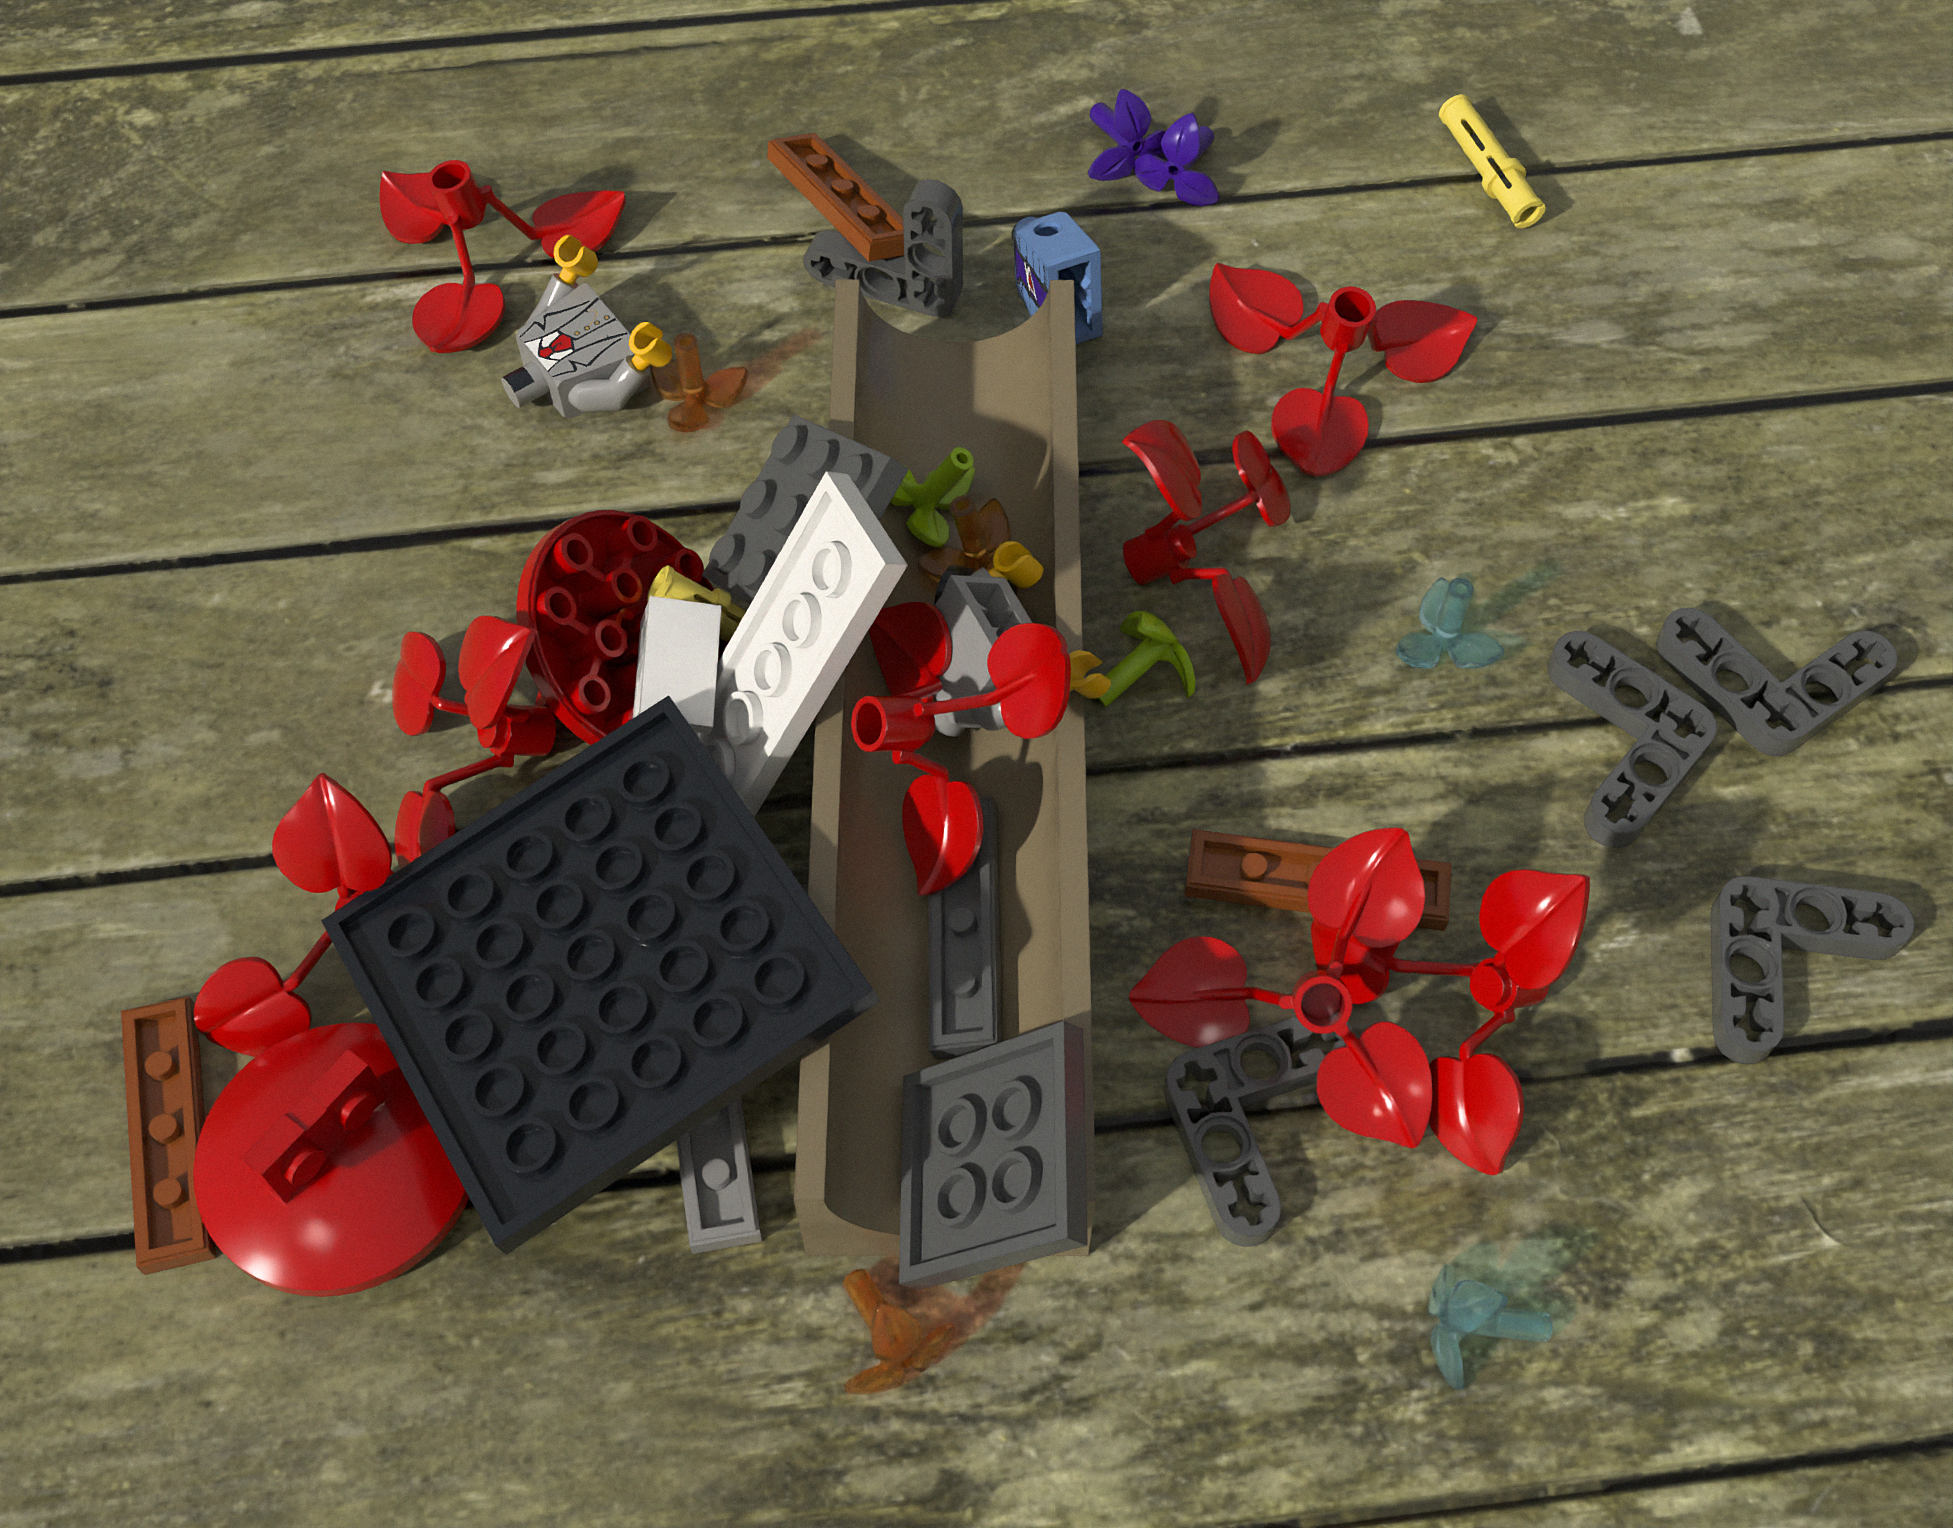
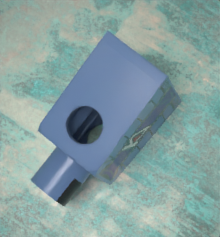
M1056 212L1040 218L1026 217L1020 220L1012 230L1015 280L1018 293L1030 315H1034L1044 302L1049 290L1050 280H1074L1075 344L1103 336L1101 251L1098 246L1066 212Z

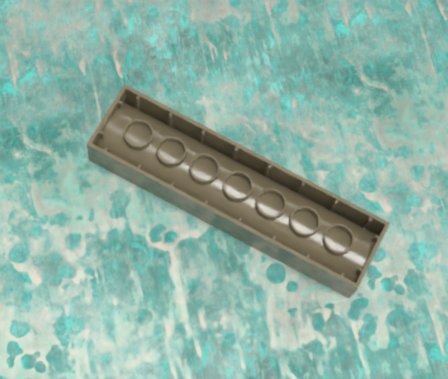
M836 279L829 430L892 457L910 469L917 484H923L928 473L934 471L956 447L967 449L972 454L974 460L972 465L975 468L974 479L962 503L954 510H943L935 507V510L949 525V541L943 548L924 543L910 531L906 522L915 511L913 505L903 507L895 506L891 502L889 503L879 522L908 566L882 608L906 602H927L934 605L938 583L944 571L950 565L956 564L972 568L975 572L984 567L989 571L994 567L993 557L997 548L1006 541H1014L1022 544L1030 551L1032 556L1044 568L1041 578L1033 586L1026 589L1017 587V598L1032 623H1042L1056 628L1066 640L1068 654L1077 650L1083 651L1074 280H1050L1047 296L1037 312L1011 331L979 341L940 342L910 335L880 318L864 298L859 279ZM867 631L816 715L808 896L872 986L880 1002L800 1057L794 1203L806 1255L900 1256L903 1076L954 1059L935 1060L929 1051L928 895H917V875L906 846L902 825V804L906 791L916 778L929 773L910 764H894L892 751L866 752L856 744L851 729L853 709L861 698L865 696H892L876 658L869 631ZM1072 690L1069 693L1067 708L1062 720L1053 731L1041 738L1024 739L1011 733L1007 727L997 731H989L984 728H965L960 736L955 737L944 735L935 729L932 738L919 749L914 750V753L945 766L949 772V782H969L976 790L979 799L992 797L997 806L1003 1041L1061 1021H1066L1083 1029L1088 1245L1050 1256H1088L1096 1205L1084 696ZM934 696L932 702H936V701H937V699H936L935 696Z

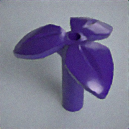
M1120 89L1114 111L1103 102H1099L1091 108L1090 119L1111 137L1118 146L1104 150L1094 160L1088 170L1090 178L1099 181H1111L1131 174L1135 156L1137 155L1142 156L1151 153L1164 160L1166 156L1162 150L1161 140L1166 131L1158 129L1143 137L1149 129L1152 117L1146 104L1137 95L1126 89Z
M1193 112L1175 121L1164 134L1161 146L1168 161L1148 153L1138 157L1134 162L1133 170L1136 177L1151 190L1160 192L1169 179L1174 180L1177 197L1186 203L1198 206L1212 205L1218 202L1220 198L1215 183L1206 173L1191 170L1194 163L1214 141L1212 130L1206 126L1199 127L1197 117Z

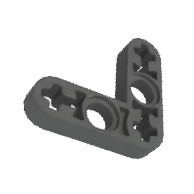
M932 179L922 180L915 185L904 206L903 256L868 262L840 232L824 230L815 235L804 255L803 263L805 269L817 281L828 286L835 287L836 279H859L860 287L865 297L929 316H946L952 311L963 288V206L961 198L955 190L943 182ZM933 215L938 218L937 222L930 221ZM923 243L936 247L945 256H939L930 252L923 246ZM873 268L886 272L893 279L881 276ZM930 278H934V279H937V280H936V282L934 283L933 281H931V280H929V279H930Z
M1680 608L1673 611L1666 618L1656 641L1657 650L1662 659L1749 744L1761 753L1771 756H1784L1795 751L1878 691L1895 669L1898 660L1896 649L1888 639L1875 632L1857 631L1846 636L1786 680L1780 682L1713 617L1695 608ZM1693 635L1698 639V643L1694 640L1683 643L1677 636L1686 638ZM1715 654L1707 666L1701 663L1703 659L1707 662L1711 655ZM1868 658L1873 662V664H1865L1855 671L1852 678L1846 672L1854 659L1861 661ZM1727 670L1736 672L1747 682L1748 689L1742 692L1727 690L1717 680L1716 673ZM1819 682L1827 685L1835 693L1837 702L1832 704L1817 702L1807 693L1805 684ZM1757 696L1763 700L1762 703L1757 701L1752 709L1748 708ZM1781 719L1788 727L1779 726L1773 729L1766 722L1768 720L1773 723Z
M1584 631L1569 632L1558 639L1547 663V670L1551 681L1561 690L1637 739L1632 748L1595 791L1584 814V826L1588 834L1599 844L1611 848L1629 846L1637 840L1705 755L1716 735L1717 721L1712 712L1703 704L1601 638ZM1579 656L1588 661V664L1584 663L1578 669L1568 663L1569 660L1574 661ZM1608 672L1610 676L1605 686L1601 687L1597 684V681H1601L1604 673ZM1621 686H1632L1639 689L1644 694L1647 704L1638 708L1624 705L1617 699L1615 689ZM1660 706L1666 711L1661 713L1658 721L1655 722L1652 720V717L1657 707ZM1683 725L1694 730L1693 734L1687 735L1685 739L1675 733V730L1682 728ZM1643 761L1655 763L1664 770L1667 781L1659 785L1648 784L1637 776L1634 765ZM1625 794L1634 801L1625 818H1621L1617 823L1611 822L1606 818L1607 813H1611L1616 809Z
M1739 876L1729 880L1719 892L1711 908L1712 1023L1715 1044L1721 1053L1730 1060L1741 1064H1756L1765 1060L1782 1039L1784 1032L1782 948L1869 960H1886L1895 956L1913 934L1915 923L1911 911L1905 903L1885 893L1753 876ZM1738 899L1746 901L1748 911L1757 913L1748 925L1747 935H1739L1744 927V913L1742 908L1734 906ZM1799 905L1816 907L1826 916L1828 929L1825 931L1807 929L1796 918L1795 907ZM1871 916L1879 918L1881 928L1891 930L1886 937L1879 936L1876 925L1866 923ZM1846 924L1853 925L1847 933H1844L1843 929ZM1735 955L1751 957L1761 966L1764 974L1763 980L1758 983L1742 981L1731 970L1730 958ZM1756 1002L1749 1011L1751 1030L1761 1033L1755 1042L1747 1040V1034L1744 1029L1735 1027L1744 1016L1746 1003Z
M1297 1017L1187 1051L1176 1057L1168 1067L1164 1085L1165 1101L1216 1227L1222 1236L1234 1245L1252 1247L1267 1241L1276 1228L1281 1211L1278 1192L1242 1107L1317 1083L1318 1068L1325 1056L1320 1048L1301 1052L1295 1065L1297 1069L1292 1068L1290 1054L1307 1048L1312 1034L1315 1033L1306 1029ZM1335 1032L1319 1033L1323 1041L1335 1040L1336 1043L1333 1049L1347 1046ZM1284 1041L1289 1042V1048L1287 1047ZM1249 1051H1264L1274 1058L1277 1063L1278 1072L1268 1080L1252 1079L1242 1070L1240 1065L1241 1057ZM1194 1073L1195 1078L1199 1082L1208 1080L1211 1082L1208 1084L1205 1102L1210 1114L1200 1120L1201 1105L1193 1090H1180L1183 1088L1186 1074ZM1221 1131L1228 1133L1239 1143L1241 1154L1231 1163L1220 1164L1213 1162L1203 1152L1202 1140L1212 1132ZM1246 1171H1250L1251 1175H1244L1241 1189L1245 1199L1250 1206L1261 1204L1264 1208L1260 1212L1257 1225L1250 1226L1245 1216L1233 1218L1231 1215L1238 1201L1232 1181L1242 1176ZM1227 1182L1222 1187L1217 1186V1183Z

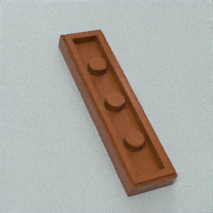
M816 133L768 141L767 158L868 262L904 255L903 218Z
M1193 829L1184 896L1310 913L1307 899L1309 880L1321 859L1334 847ZM1415 858L1424 881L1425 889L1424 910L1417 927L1445 931L1449 922L1452 863Z
M190 996L121 1011L136 1266L144 1275L216 1259L215 1242L201 1219L194 1191V1159L199 1136L205 1122L199 1033L194 1021L195 1003Z

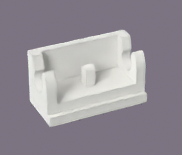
M655 596L649 597L640 623L633 718L669 695L698 737L699 733L711 732L715 707L721 620L720 605Z

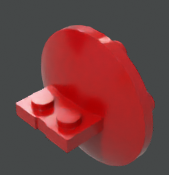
M596 510L583 513L561 523L543 536L532 550L523 568L516 601L517 624L529 626L538 631L525 660L529 673L539 691L534 706L548 707L552 711L555 720L560 719L568 729L589 745H593L633 719L640 623L648 603L649 589L660 570L668 565L674 568V571L710 591L714 590L710 581L701 576L704 572V566L701 558L695 551L685 548L671 534L646 517L617 510ZM719 639L718 661L728 645L727 642Z
M337 1023L316 1027L288 1037L252 1059L227 1084L215 1101L204 1122L195 1152L193 1176L196 1203L201 1219L213 1241L240 1270L251 1278L271 1288L301 1296L326 1297L346 1295L376 1287L396 1278L419 1263L442 1242L456 1224L469 1200L466 1190L377 1024Z

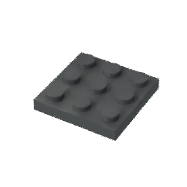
M793 414L788 425L775 437L771 454L756 481L751 483L745 490L741 498L740 509L725 535L714 544L710 553L709 563L701 576L751 605L826 471L848 474L878 521H880L909 469L888 455Z
M1061 1021L903 1076L899 1284L922 1290L1088 1245L1084 1046L1082 1028L1066 1021Z

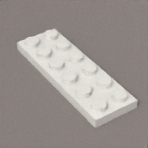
M825 472L717 663L713 728L710 733H699L698 738L753 817L757 814L908 566L848 474Z

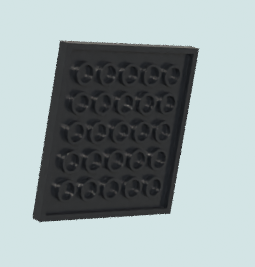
M669 695L387 877L385 883L379 888L364 892L321 920L494 1245L506 1255L880 1002L872 986Z

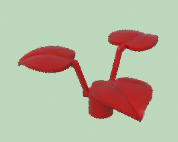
M445 161L427 173L402 174L383 171L379 193L380 210L390 234L400 242L419 244L434 239L441 232L444 224L449 225L463 271V285L458 283L441 284L429 290L418 300L412 315V325L417 337L431 352L453 353L469 349L481 343L500 325L505 312L503 293L500 287L493 283L474 285L475 275L463 230L474 228L482 222L485 216L486 204L492 206L530 240L542 239L541 244L544 252L554 258L556 243L565 235L575 237L581 241L582 247L586 246L594 252L601 249L613 235L626 204L624 191H588L553 198L543 203L534 211L532 220L535 227H532L498 199L490 185L479 187L469 165L463 161Z
M1216 263L1210 280L1209 305L1215 326L1230 345L1241 351L1252 354H1265L1275 347L1280 336L1287 340H1293L1322 321L1320 326L1321 337L1327 347L1334 351L1323 394L1311 388L1294 389L1279 399L1271 417L1272 436L1279 449L1304 474H1310L1313 477L1328 476L1348 466L1360 453L1368 435V416L1363 404L1351 397H1333L1347 352L1358 349L1364 343L1366 336H1368L1373 351H1384L1385 365L1394 375L1414 383L1434 382L1447 375L1456 365L1477 323V317L1470 313L1450 306L1425 301H1395L1382 306L1376 311L1375 301L1367 291L1354 286L1338 289L1332 294L1328 304L1320 302L1316 311L1300 322L1303 314L1301 293L1291 281L1279 274L1261 269L1235 268Z
M1167 420L1149 421L1131 431L1122 440V443L1142 460L1173 511L1158 524L1145 529V533L1124 542L1123 557L1126 567L1132 578L1142 586L1168 575L1173 585L1185 580L1212 579L1213 594L1217 607L1241 661L1246 677V685L1251 684L1260 676L1271 649V630L1267 616L1253 588L1244 577L1239 576L1232 579L1230 572L1226 568H1187L1189 560L1195 558L1197 554L1193 535L1256 502L1260 514L1268 526H1280L1286 523L1290 516L1291 504L1288 491L1281 476L1271 464L1270 458L1259 439L1252 432L1243 431L1235 436L1232 451L1238 473L1249 491L1242 497L1188 526L1183 524L1175 526L1174 524L1180 519L1185 522L1192 521L1200 517L1202 513V495L1197 488L1201 481V472L1189 442L1175 424Z
M906 602L892 607L881 608L868 630L876 658L892 696H865L861 698L853 709L851 729L856 744L866 752L892 751L894 764H910L929 773L916 778L905 793L902 804L904 838L916 871L917 895L919 896L940 892L958 881L967 872L979 852L984 828L982 808L974 787L966 781L949 782V772L945 766L914 753V750L919 749L932 738L935 730L934 715L987 707L999 702L1004 724L1014 735L1024 739L1041 738L1053 731L1062 720L1067 708L1071 683V660L1067 653L1065 638L1056 628L1042 623L1018 624L1009 628L998 637L989 651L987 659L988 672L996 687L995 690L985 694L932 702L934 695L939 693L943 686L938 677L946 672L952 656L949 628L942 613L934 605L927 602Z
M479 616L471 622L463 639L458 668L460 682L464 689L467 690L464 697L465 703L448 700L439 694L446 675V660L442 649L435 639L423 632H408L404 635L400 649L401 658L396 666L392 684L393 714L399 728L410 736L425 734L432 724L435 708L469 716L473 726L477 728L478 740L481 746L489 748L494 756L427 780L423 787V793L408 791L405 794L395 825L394 844L400 869L455 834L454 812L446 795L440 792L442 788L497 767L512 768L514 765V755L546 756L551 751L556 736V724L552 711L546 706L507 704L533 640L538 633L536 629L515 624L497 616Z
M320 773L315 777L304 794L282 817L273 836L272 854L282 874L299 888L312 893H324L336 888L339 899L336 903L335 911L364 892L379 888L385 883L387 877L394 873L391 870V847L381 827L355 796L325 773ZM327 931L319 938L293 974L284 981H282L278 971L270 962L259 957L238 958L216 969L205 981L195 1002L194 1021L198 1031L214 1044L237 1053L257 1057L278 1042L309 1030L312 1022L310 1007L293 990L301 985L333 943Z
M1388 827L1362 832L1337 845L1318 863L1309 880L1307 890L1308 909L1318 922L1340 929L1335 939L1327 970H1315L1306 973L1296 982L1292 993L1284 994L1258 987H1244L1247 979V967L1241 954L1228 943L1211 936H1195L1175 943L1156 960L1142 979L1131 989L1129 993L1131 1005L1151 1027L1177 1042L1195 1048L1246 1033L1250 1025V1014L1245 1000H1257L1278 1005L1282 1009H1294L1297 1019L1306 1029L1320 1034L1335 1032L1347 1045L1337 1047L1328 1052L1318 1068L1316 1090L1319 1101L1329 1117L1342 1128L1358 1135L1389 1141L1407 1148H1416L1420 1144L1429 1121L1432 1105L1431 1071L1425 1052L1417 1039L1409 1031L1391 1021L1376 1022L1367 1027L1357 1038L1346 1024L1352 1011V999L1346 985L1340 979L1348 941L1352 934L1366 946L1375 948L1388 947L1406 939L1421 920L1425 904L1424 881L1406 830L1399 827Z
M1522 869L1506 872L1494 879L1482 897L1479 924L1485 941L1498 952L1494 957L1487 958L1481 962L1461 964L1402 960L1393 956L1400 942L1382 948L1369 947L1358 941L1353 934L1348 941L1340 979L1344 982L1350 993L1352 1004H1364L1380 998L1388 987L1390 969L1399 973L1469 977L1470 991L1473 998L1483 1007L1494 1012L1492 1018L1460 1045L1459 1058L1444 1056L1432 1060L1429 1064L1432 1079V1105L1428 1121L1430 1127L1439 1141L1454 1157L1479 1172L1488 1175L1503 1173L1506 1157L1514 1145L1522 1126L1524 1097L1517 1075L1503 1059L1491 1053L1475 1055V1051L1502 1025L1515 1021L1514 1009L1540 1003L1546 997L1549 985L1555 983L1568 968L1579 944L1586 920L1590 893L1589 876ZM1313 917L1311 938L1317 969L1326 971L1340 928L1324 925Z

